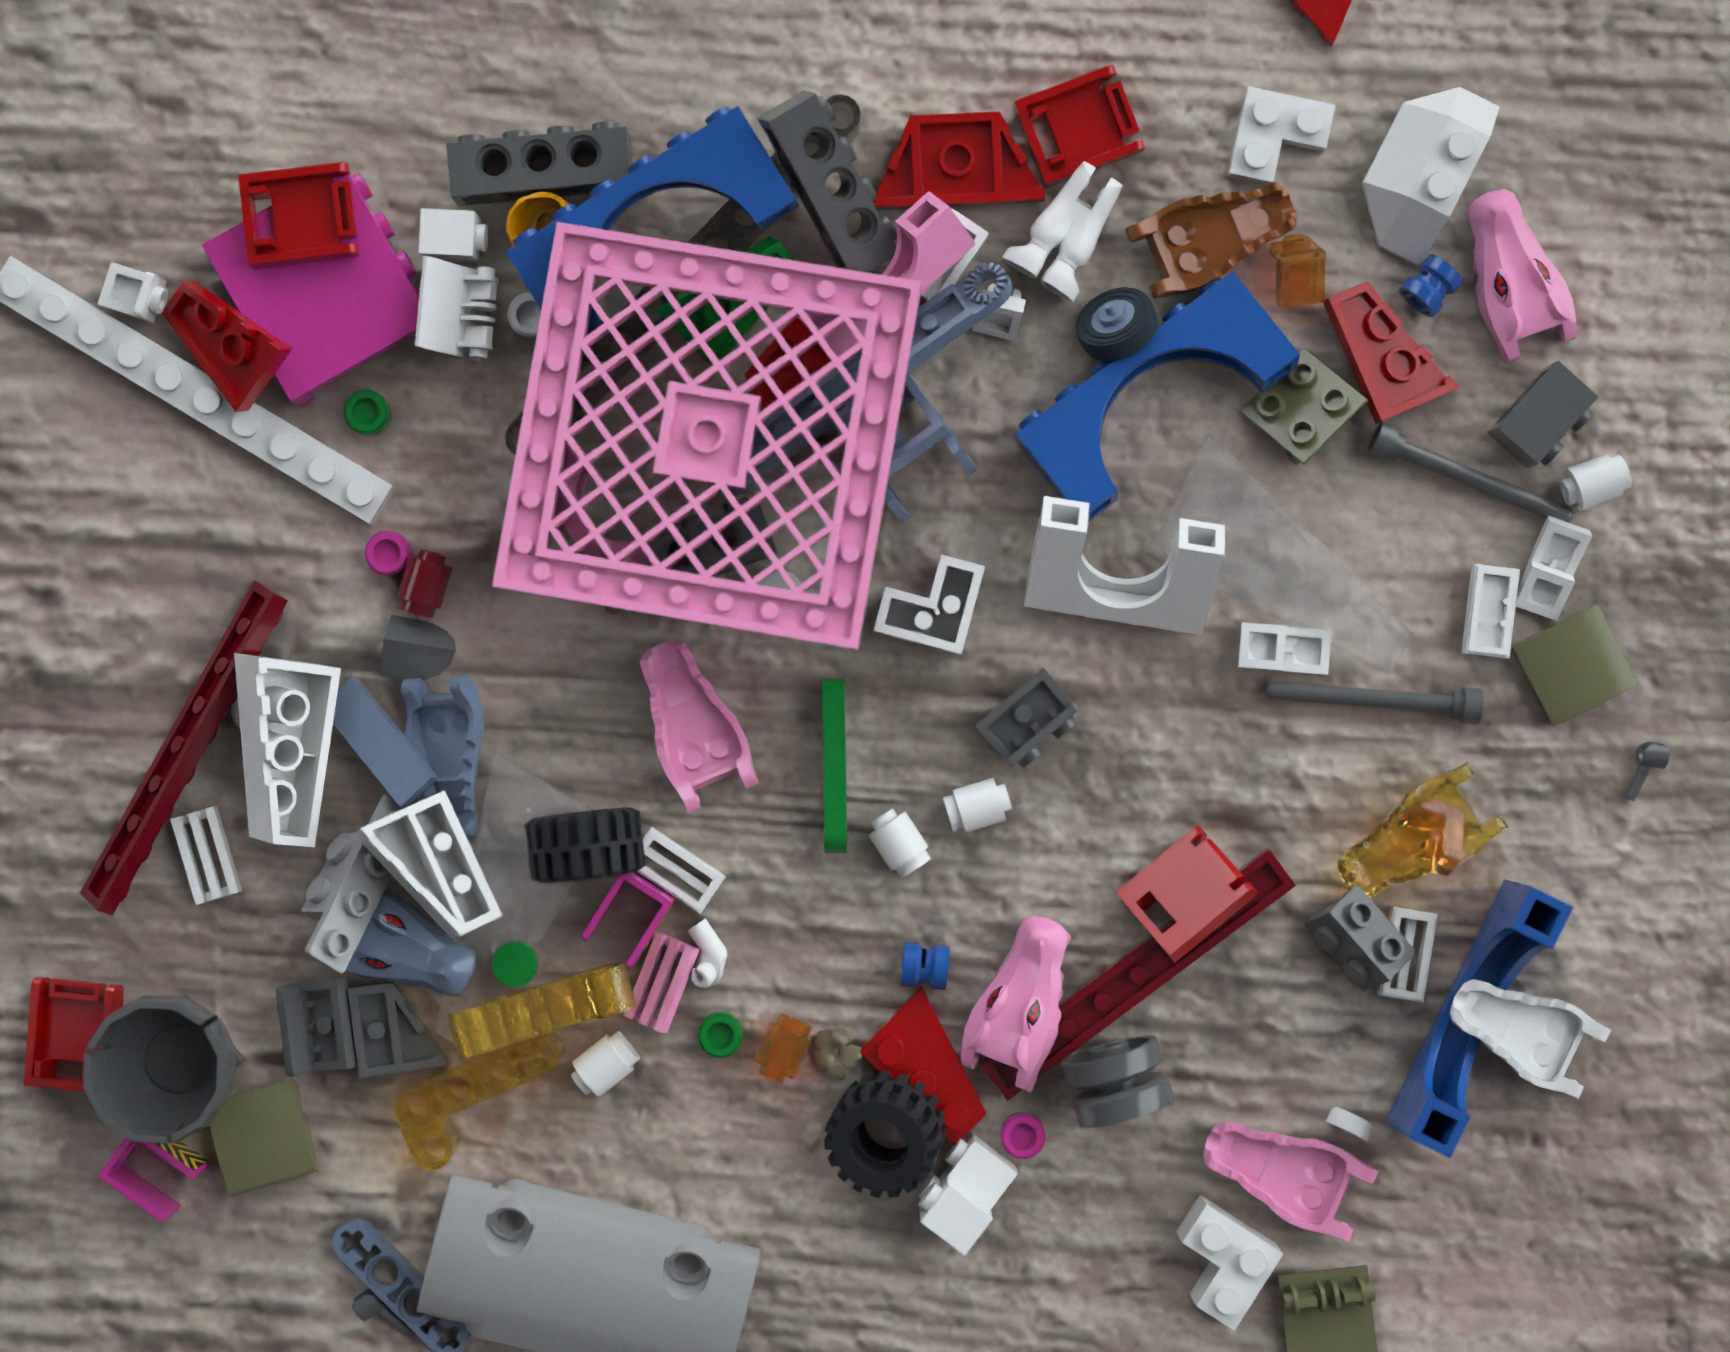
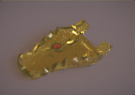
M1468 762L1432 776L1417 785L1402 798L1391 813L1366 838L1350 847L1339 857L1337 868L1348 889L1359 886L1371 898L1396 883L1409 882L1422 878L1429 873L1443 872L1457 867L1474 856L1492 838L1509 828L1501 815L1495 816L1481 824L1457 786L1475 775Z

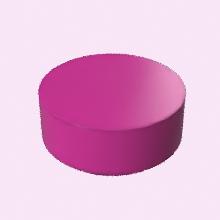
M394 531L376 533L369 539L365 547V558L369 567L376 573L385 576H395L404 572L408 557L412 555L409 541L403 535Z
M1016 1112L1011 1114L1004 1120L1000 1129V1139L1004 1149L1015 1158L1028 1159L1034 1157L1042 1150L1045 1144L1046 1135L1041 1121L1031 1113Z

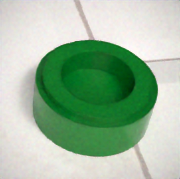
M360 390L352 394L346 401L344 417L352 430L365 436H373L381 433L388 426L391 420V408L388 401L379 393L373 390Z
M518 940L507 942L499 947L492 959L494 976L500 983L509 987H520L527 984L535 977L539 968V958L535 949L528 943Z
M724 1011L708 1015L698 1030V1041L705 1053L715 1058L731 1056L739 1049L743 1040V1027L740 1021L733 1014Z

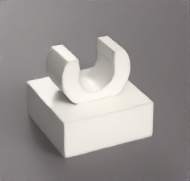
M992 283L989 285L988 290L982 289V296H984V293L990 295L989 291L993 293V288H997V285ZM1014 289L1012 296L1002 306L975 324L972 331L1016 341L1026 302L1025 299H1021V291Z

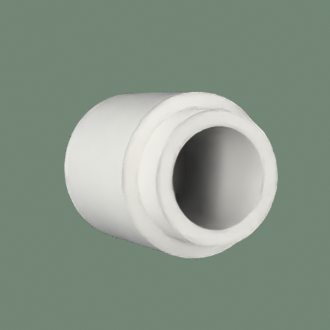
M1608 454L1565 469L1563 473L1564 479L1559 481L1560 492L1565 503L1568 506L1574 505L1579 511L1621 497L1623 491L1632 486L1631 474L1625 460L1620 455L1610 457Z
M994 778L952 790L953 795L943 797L953 832L964 829L965 833L1006 821L1004 812L1012 810L1005 784L996 786Z
M892 808L871 822L875 830L868 835L889 869L891 871L896 870L901 878L912 873L931 859L926 851L929 846L906 811L897 815Z
M617 1031L611 1037L606 1034L572 1061L575 1071L571 1073V1077L584 1094L588 1095L593 1092L600 1097L634 1070L633 1064L640 1060V1057L621 1032Z

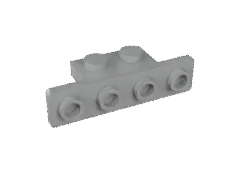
M383 795L368 825L404 808L399 807L391 795ZM340 833L330 844L326 852L327 860L319 876L309 885L306 891L307 899L300 911L309 918L319 921L305 948V954L335 973L345 972L392 877L388 870L353 833Z

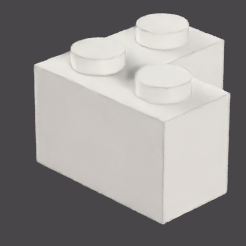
M941 555L929 598L885 587L873 632L960 656L963 651L985 566Z
M973 1133L966 1142L960 1138L945 1158V1161L949 1163L945 1171L939 1178L933 1174L918 1193V1197L921 1199L918 1204L921 1223L964 1256L992 1221V1207L1018 1174L1013 1163Z
M1199 1195L1176 1231L1184 1245L1210 1261L1191 1290L1190 1296L1196 1307L1235 1331L1283 1256V1252L1275 1242L1202 1195Z

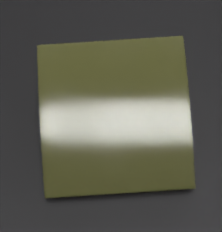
M1598 603L1513 645V649L1553 727L1639 684Z
M292 1078L229 1096L212 1124H210L219 1166L230 1196L318 1172L311 1129L305 1125L298 1084Z

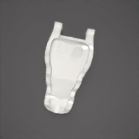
M1475 979L1463 983L1454 996L1450 1010L1453 1024L1462 1031L1481 1040L1488 1049L1503 1059L1521 1078L1538 1087L1558 1091L1578 1100L1584 1086L1574 1079L1564 1077L1579 1043L1584 1033L1590 1035L1594 1040L1606 1042L1612 1031L1590 1018L1578 1007L1564 1000L1503 990L1487 982Z

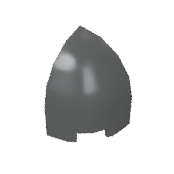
M391 615L383 639L380 676L402 680L406 678L426 680L440 675L452 662L456 651L455 640L446 630L433 623Z

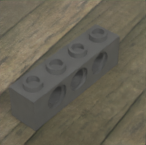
M803 90L758 117L757 119L837 268L869 273L892 259L896 250L894 240L897 239L896 230L885 215L880 217L873 203L877 199L876 192L865 176L859 177L852 163L856 160L855 152L844 136L838 137L831 123L835 120V115L828 101L822 95L818 97L816 93ZM816 132L820 140L819 148L813 155L807 156L803 148L804 140L810 133ZM837 172L840 176V187L836 193L828 196L825 191L826 179L830 174ZM858 212L861 216L860 228L855 233L849 235L846 230L847 219L851 214Z
M613 121L592 124V130L574 131L572 126H554L547 129V134L530 135L529 131L511 130L502 134L503 138L485 140L484 135L468 134L458 137V142L446 143L451 198L458 206L518 201V199L539 191L551 192L559 196L589 194L593 188L604 181L612 179L616 183L630 174L628 168L633 164L631 140L626 126L619 127L618 123ZM589 148L597 152V158L591 166L579 167L574 164L575 156L580 150ZM539 153L552 155V163L546 170L536 172L530 169V162L535 155ZM495 157L507 159V167L502 174L497 176L486 174V166L491 159Z
M743 497L737 499V501L742 506L749 501V498ZM730 502L723 505L725 513L710 518L714 525L735 511ZM761 504L746 513L759 532L768 527ZM698 514L682 519L681 524L683 528L678 529L686 542H691L708 530ZM741 517L728 526L737 533V542L731 548L732 551H735L754 537ZM664 531L650 541L648 545L660 562H663L671 556V550L678 542L671 532L665 533ZM771 535L765 541L775 555H777L778 552ZM713 537L695 549V555L706 570L727 556L724 551L714 547ZM757 545L740 557L739 561L743 566H747L769 557L762 547ZM692 562L685 566L674 564L668 568L669 570L700 575ZM732 563L713 577L736 570ZM604 606L606 613L609 614L623 610Z

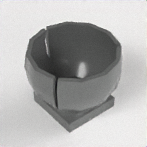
M187 994L181 997L144 995L110 1013L86 1046L88 1050L84 1053L83 1089L100 1121L132 1142L174 1143L212 1124L235 1086V1070L247 1059L234 1046L222 1020L218 1019V1015L191 1000Z

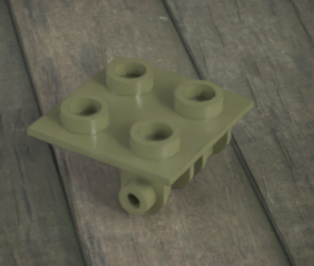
M1302 348L1299 351L1298 366L1261 393L1259 391L1240 410L1241 413L1287 450L1285 455L1296 465L1300 462L1305 465L1368 402L1363 395L1306 349Z
M1367 1265L1278 1275L1287 1352H1378L1372 1302L1376 1301L1373 1283H1369Z

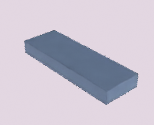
M351 677L338 689L333 725L399 807L407 808L438 779V776L358 678Z

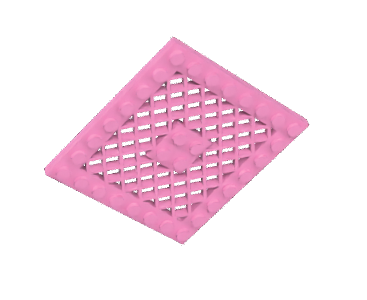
M557 222L492 586L859 650L922 282ZM597 278L608 280L595 290ZM625 283L653 287V289L636 300ZM619 287L631 305L609 319L598 301ZM669 290L699 296L681 308ZM664 294L676 312L655 327L643 308ZM715 298L744 302V304L729 315H726ZM707 302H710L722 320L700 335L688 316ZM760 305L791 311L772 323ZM593 307L604 324L587 335ZM755 309L767 328L746 342L734 326V323ZM637 313L649 329V332L628 346L616 328ZM806 313L835 317L836 319L818 331ZM800 316L813 335L791 349L779 331ZM852 320L867 323L865 338ZM683 321L695 339L673 353L661 335ZM846 324L858 343L837 357L824 338ZM728 328L740 347L719 361L707 345V342ZM611 332L623 350L604 364H601L590 346ZM771 336H774L786 354L767 368H764L752 350ZM656 339L668 358L647 372L635 354ZM819 343L832 362L810 376L798 357ZM701 347L713 363V366L692 380L680 361ZM585 352L596 369L579 381ZM862 352L857 383H855L843 365ZM744 355H747L759 373L740 387H737L725 369ZM627 359H630L641 377L620 391L608 373ZM792 362L805 381L783 395L771 376ZM675 366L687 384L669 381L665 398L653 380ZM835 370H838L850 389L829 403L816 384ZM720 373L732 392L702 387V385ZM603 378L615 396L594 410L582 391ZM766 381L778 400L760 412L762 398L747 393ZM648 385L660 404L639 418L627 399ZM811 388L823 405V408L802 422L789 403ZM854 397L849 429H847L835 410ZM577 398L588 415L571 426L575 400ZM621 404L633 423L615 436H612L600 418ZM784 407L797 426L775 441L762 422ZM663 414L657 444L645 426ZM830 415L842 432V435L821 449L808 429ZM594 423L606 439V442L586 455L574 437ZM758 427L770 446L751 458L756 429ZM637 431H640L652 449L631 463L619 444ZM803 434L816 453L794 468L781 449ZM846 443L841 475H839L827 456ZM569 444L580 460L563 472L567 445ZM613 449L625 468L604 482L592 463ZM776 453L789 472L767 487L755 467ZM655 459L653 473L655 475L667 476L668 478L650 490L637 471ZM819 461H822L835 480L813 495L800 475ZM586 468L598 485V488L578 501L566 482ZM750 473L762 491L741 506L728 487L746 490L748 474ZM631 476L644 495L623 509L611 490ZM683 479L715 485L695 498ZM795 480L808 499L786 514L773 494ZM677 484L689 503L669 517L656 497ZM838 489L833 520L831 521L819 501ZM559 490H561L572 506L555 517ZM722 491L735 511L714 525L701 505ZM605 495L617 514L597 528L584 509ZM768 499L781 518L762 532H759L746 513ZM650 502L662 519V522L642 536L630 519V516ZM813 506L827 526L805 541L792 521ZM695 510L708 530L687 543L674 524ZM578 514L590 533L570 547L558 527ZM741 517L754 537L735 551H732L720 532ZM623 521L636 541L615 554L603 535ZM786 525L800 545L778 559L765 540ZM669 529L681 549L663 562H660L648 543ZM830 534L825 566H823L811 547ZM551 535H553L563 551L549 549ZM714 537L727 556L706 570L693 551ZM594 541H597L609 559L577 553ZM757 545H760L773 564L751 578L739 561V558ZM642 548L654 567L622 561ZM805 552L819 572L797 586L784 566ZM687 556L700 575L669 570L668 568ZM733 563L745 582L715 578L713 576ZM778 571L791 590L759 584ZM822 580L820 595L804 593Z

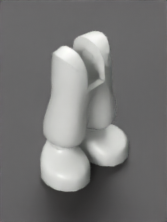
M1085 161L1075 170L1056 198L1035 220L1030 229V243L1024 246L1009 247L1002 256V260L1022 274L1036 279L1051 250L1058 248L1059 253L1056 259L1046 270L1040 283L1051 292L1072 303L1079 294V286L1074 277L1075 270L1090 260L1101 230L1123 187L1121 183L1111 177L1105 188L1097 195L1096 198L1098 199L1093 207L1078 199L1082 190L1087 188L1090 177L1096 167Z

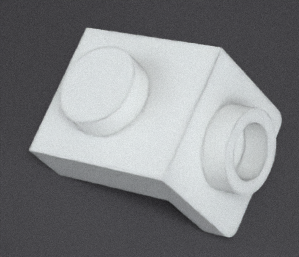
M111 262L97 305L154 323L156 314H161L167 303L168 289L165 288L167 281L157 274L148 271L145 273Z

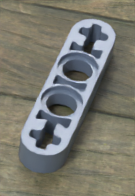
M353 1218L341 1224L333 1234L332 1239L333 1251L337 1257L434 1352H463L471 1340V1334L463 1323L443 1318L438 1319L446 1329L456 1326L460 1330L456 1337L460 1343L457 1344L451 1340L445 1344L440 1339L444 1331L436 1322L430 1330L424 1325L433 1316L426 1314L416 1315L407 1308L406 1299L408 1294L415 1291L421 1292L424 1276L368 1221ZM357 1230L360 1231L364 1236L360 1243L368 1252L374 1246H377L381 1251L376 1253L367 1265L364 1266L360 1261L367 1254L358 1246L353 1247L351 1250L346 1247L345 1243L348 1240V1236L345 1231L350 1234H354ZM390 1260L396 1265L398 1269L396 1281L387 1284L382 1283L376 1278L374 1268L378 1261Z

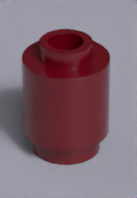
M420 549L419 556L409 555L397 594L401 598L399 609L423 617H434L436 608L441 609L453 567L445 564L447 556L425 549Z

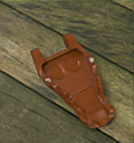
M1274 182L1248 193H1242L1241 191L1223 192L1212 197L1198 195L1191 198H1183L1163 207L1145 220L1126 227L1125 231L1130 243L1146 239L1162 276V280L1149 286L1155 299L1191 292L1219 279L1234 265L1256 252L1265 243L1279 238L1294 229L1297 223V212L1287 191L1278 182Z

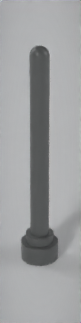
M1385 422L1378 424L1370 440L1367 454L1382 461H1386L1388 458L1395 461L1399 457L1545 518L1549 515L1568 523L1573 518L1572 510L1564 505L1405 441L1406 437L1399 433V428Z
M1276 681L1268 682L1264 687V694L1269 699L1450 713L1451 718H1458L1459 723L1479 724L1483 712V691L1479 688L1462 687L1461 691H1453L1452 695Z

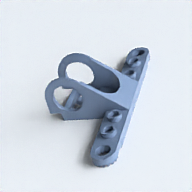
M990 262L988 265L987 263H982L981 267L975 266L976 270L970 271L969 275L955 285L950 284L918 307L901 409L916 400L932 425L909 440L898 424L894 444L896 451L892 455L889 477L942 439L969 475L977 471L967 452L910 371L1008 300L1012 292V282L999 264L995 265ZM991 279L998 280L996 283L997 288H993V293L989 291L990 295L984 293V296L980 293L978 294L979 288L984 282ZM862 352L843 365L855 383H857ZM835 370L816 384L829 403L850 389L838 370ZM811 388L789 403L802 422L823 408V405ZM854 397L835 410L847 429H849ZM784 407L762 422L775 441L797 426ZM830 415L808 429L815 440L834 426L839 434L842 435V432ZM758 427L756 429L751 458L770 446ZM801 434L781 450L789 459L809 445V442ZM774 453L756 466L755 469L760 477L763 478L780 466L782 461ZM750 473L748 474L746 489L756 483ZM888 483L885 503L904 523L911 516ZM728 487L733 495L745 491L744 489Z

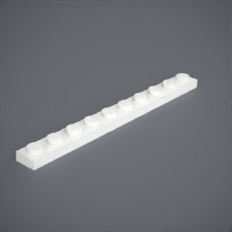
M10 256L0 271L1 303L371 525L374 524L394 491L395 486L255 402L249 411L235 412L207 373L16 258Z

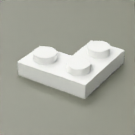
M1248 86L1245 91L1227 177L1263 185L1273 183L1281 144L1324 152L1327 148L1336 105Z

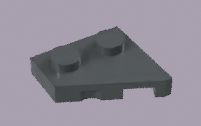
M389 981L354 986L347 989L359 1078L441 1067L448 1064L447 1056L396 982Z

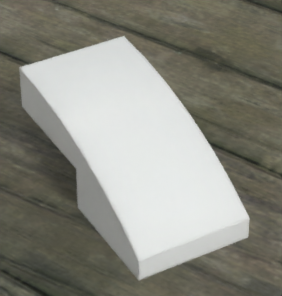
M1549 515L1547 516L1517 591L1516 607L1557 621L1575 584L1574 573L1592 538L1590 530Z
M1242 622L1238 667L1328 675L1332 630Z

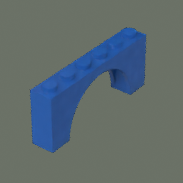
M728 106L718 109L706 118L705 122L707 125L693 134L690 131L680 133L666 144L668 150L654 159L651 155L642 157L628 168L630 174L616 183L612 179L604 181L590 191L589 194L592 198L578 207L574 203L564 206L551 216L553 220L551 224L539 231L536 228L526 230L513 240L515 246L506 251L540 309H542L557 222L610 230L616 220L636 202L654 193L675 188L702 189L726 197L746 211L761 230L800 207L739 106L732 110ZM593 307L587 335L604 324Z
M1234 272L1224 279L1220 277L1203 285L1198 291L1200 296L1186 306L1184 303H1180L1169 310L1162 318L1164 323L1157 328L1153 338L1143 349L1121 360L1099 362L1091 370V378L1080 386L1076 383L1067 386L1055 397L1056 404L1044 413L1040 410L1034 411L1019 424L1021 430L1016 433L1018 445L1060 499L1089 503L1088 522L1118 501V490L1111 481L1102 460L1100 450L1101 432L1112 403L1118 394L1136 377L1165 363L1179 360H1202L1223 365L1236 371L1249 380L1262 393L1298 366L1300 353Z
M1506 879L1503 880L1386 1118L1387 1122L1409 1139L1451 1158L1471 1117L1466 1110V1088L1472 1063L1481 1041L1475 1036L1462 1031L1452 1023L1450 1010L1454 996L1463 983L1472 979L1487 982L1497 988L1508 990L1514 979L1532 958L1543 950L1554 948L1573 906L1532 886Z

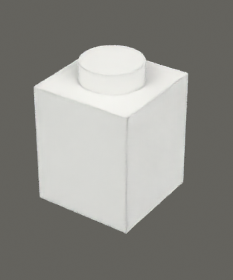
M421 208L418 253L422 257L430 256L452 263L479 264L480 251H487V224H481L482 219L475 211Z

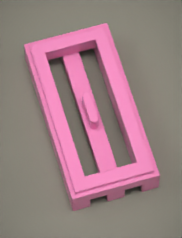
M656 932L623 1016L635 1019L638 1023L650 1026L653 1030L660 1033H668L700 949L664 933ZM678 951H681L683 953L658 1018L653 1017L661 995L666 990L670 980V972Z

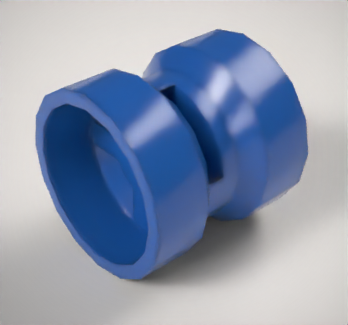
M1429 254L1419 265L1420 274L1416 277L1408 278L1399 291L1402 297L1414 309L1427 317L1433 318L1443 307L1442 300L1445 298V294H1454L1463 284V279L1448 262L1434 254Z
M904 942L901 986L915 987L921 983L928 984L932 989L946 990L949 946L935 945L929 949L922 948L918 943Z

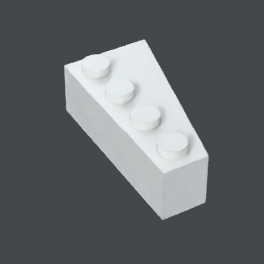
M234 653L249 837L272 844L315 847L341 668Z

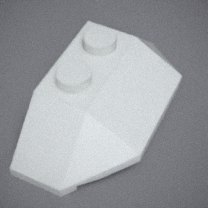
M1461 87L1403 102L1362 182L1379 248L1417 267L1421 264L1453 212L1491 136L1499 106Z

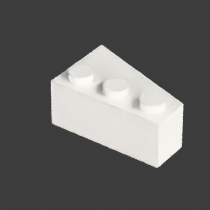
M445 791L364 826L353 833L451 938L461 936L503 916Z

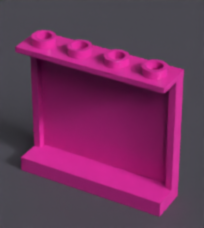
M350 172L347 176L334 177V182L349 180L352 185L357 237L341 241L342 244H358L360 253L358 256L254 269L248 265L243 221L202 244L203 249L239 312L292 348L275 375L290 402L300 407L315 399L313 392L416 334L420 292L411 277L416 275L417 271L404 250L399 253L395 251L389 238L395 235L394 230L382 211L374 214L367 199L373 197V194L360 172L352 175ZM271 205L256 213L259 239L271 237L276 241Z

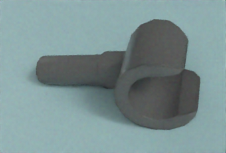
M1649 741L1639 746L1637 751L1638 766L1624 795L1625 798L1635 801L1649 774L1650 767L1666 768L1670 758L1669 747L1662 743Z
M370 1288L354 1298L352 1309L362 1321H367L377 1313L382 1320L388 1322L405 1336H408L412 1331Z

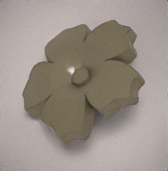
M840 1024L833 1030H820L814 1038V1042L819 1050L814 1051V1064L820 1072L827 1070L829 1076L839 1081L850 1077L848 1067L856 1066L857 1061L862 1059L861 1047L849 1045L854 1039L850 1033L849 1026L845 1027Z

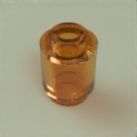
M780 1013L776 1022L771 1021L754 1059V1062L761 1066L758 1073L783 1084L786 1077L795 1079L812 1042L809 1035L813 1027L792 1016Z

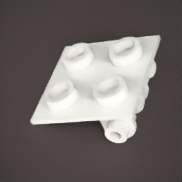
M423 256L415 347L480 362V359H487L488 351H493V327L484 325L495 324L496 319L484 315L485 311H496L497 305L486 303V301L496 300L497 284H499V278L495 277L496 269L478 267L475 270L430 256Z

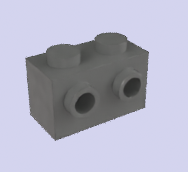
M1558 360L1546 366L1487 433L1525 468L1532 467L1540 462L1545 466L1564 447L1559 440L1568 430L1571 429L1573 432H1577L1592 417L1594 412L1589 407L1597 400L1598 396Z

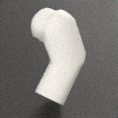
M705 918L688 930V933L700 949L695 968L691 971V980L699 988L713 986L721 979L728 955L725 946Z

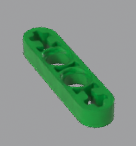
M822 678L824 852L847 853L845 678Z

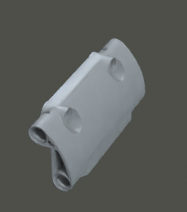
M452 1174L417 1306L418 1313L463 1323L470 1334L480 1339L534 1352L737 1351L761 1249L723 1239L720 1240V1243H716L710 1231L698 1223L685 1222L531 1184L524 1180H509L499 1185L498 1189L492 1188L493 1183Z

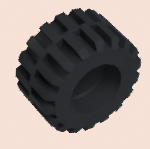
M621 807L536 817L525 823L530 876L532 880L540 883L617 876L637 872L646 866L640 811L634 808Z
M881 1071L877 1079L873 1073L863 1075L860 1082L855 1080L846 1092L843 1093L827 1121L825 1131L828 1134L824 1139V1147L826 1150H832L827 1159L831 1167L839 1166L840 1171L837 1176L843 1182L848 1178L855 1183L852 1189L860 1193L863 1188L871 1190L870 1196L880 1198L883 1191H887L889 1198L899 1197L902 1189L907 1193L916 1189L919 1181L923 1183L928 1177L943 1147L942 1143L946 1137V1128L942 1127L945 1115L943 1110H935L939 1100L934 1093L929 1096L924 1093L926 1085L918 1080L916 1085L908 1082L910 1075L900 1072L898 1078H893L891 1071ZM882 1119L891 1122L901 1130L905 1136L907 1146L891 1149L879 1145L867 1133L864 1121Z

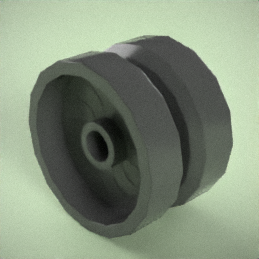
M1155 1035L1136 1036L1101 1044L1076 1053L1061 1062L1068 1087L1076 1090H1085L1072 1101L1080 1127L1106 1126L1138 1118L1157 1111L1174 1100L1167 1075L1159 1072H1150L1163 1060Z

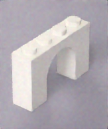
M1044 496L1027 573L1024 607L1202 635L1224 558L1225 525L1180 518L1171 553L1161 568L1152 574L1140 578H1115L1093 568L1082 553L1087 534L1089 503Z

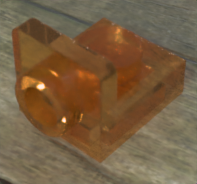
M1302 234L1287 235L1283 237V241L1269 243L1268 253L1276 260V303L1282 309L1323 303L1322 301L1325 300L1326 251L1309 236Z
M1441 800L1419 802L1408 817V827L1429 831L1426 840V855L1432 856L1431 873L1449 876L1462 859L1465 809L1452 807L1447 802Z

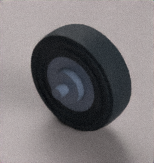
M1121 287L1108 290L1094 297L1080 311L1076 320L1077 337L1083 349L1097 360L1116 361L1127 358L1143 349L1153 338L1158 326L1156 310L1148 296L1138 289Z

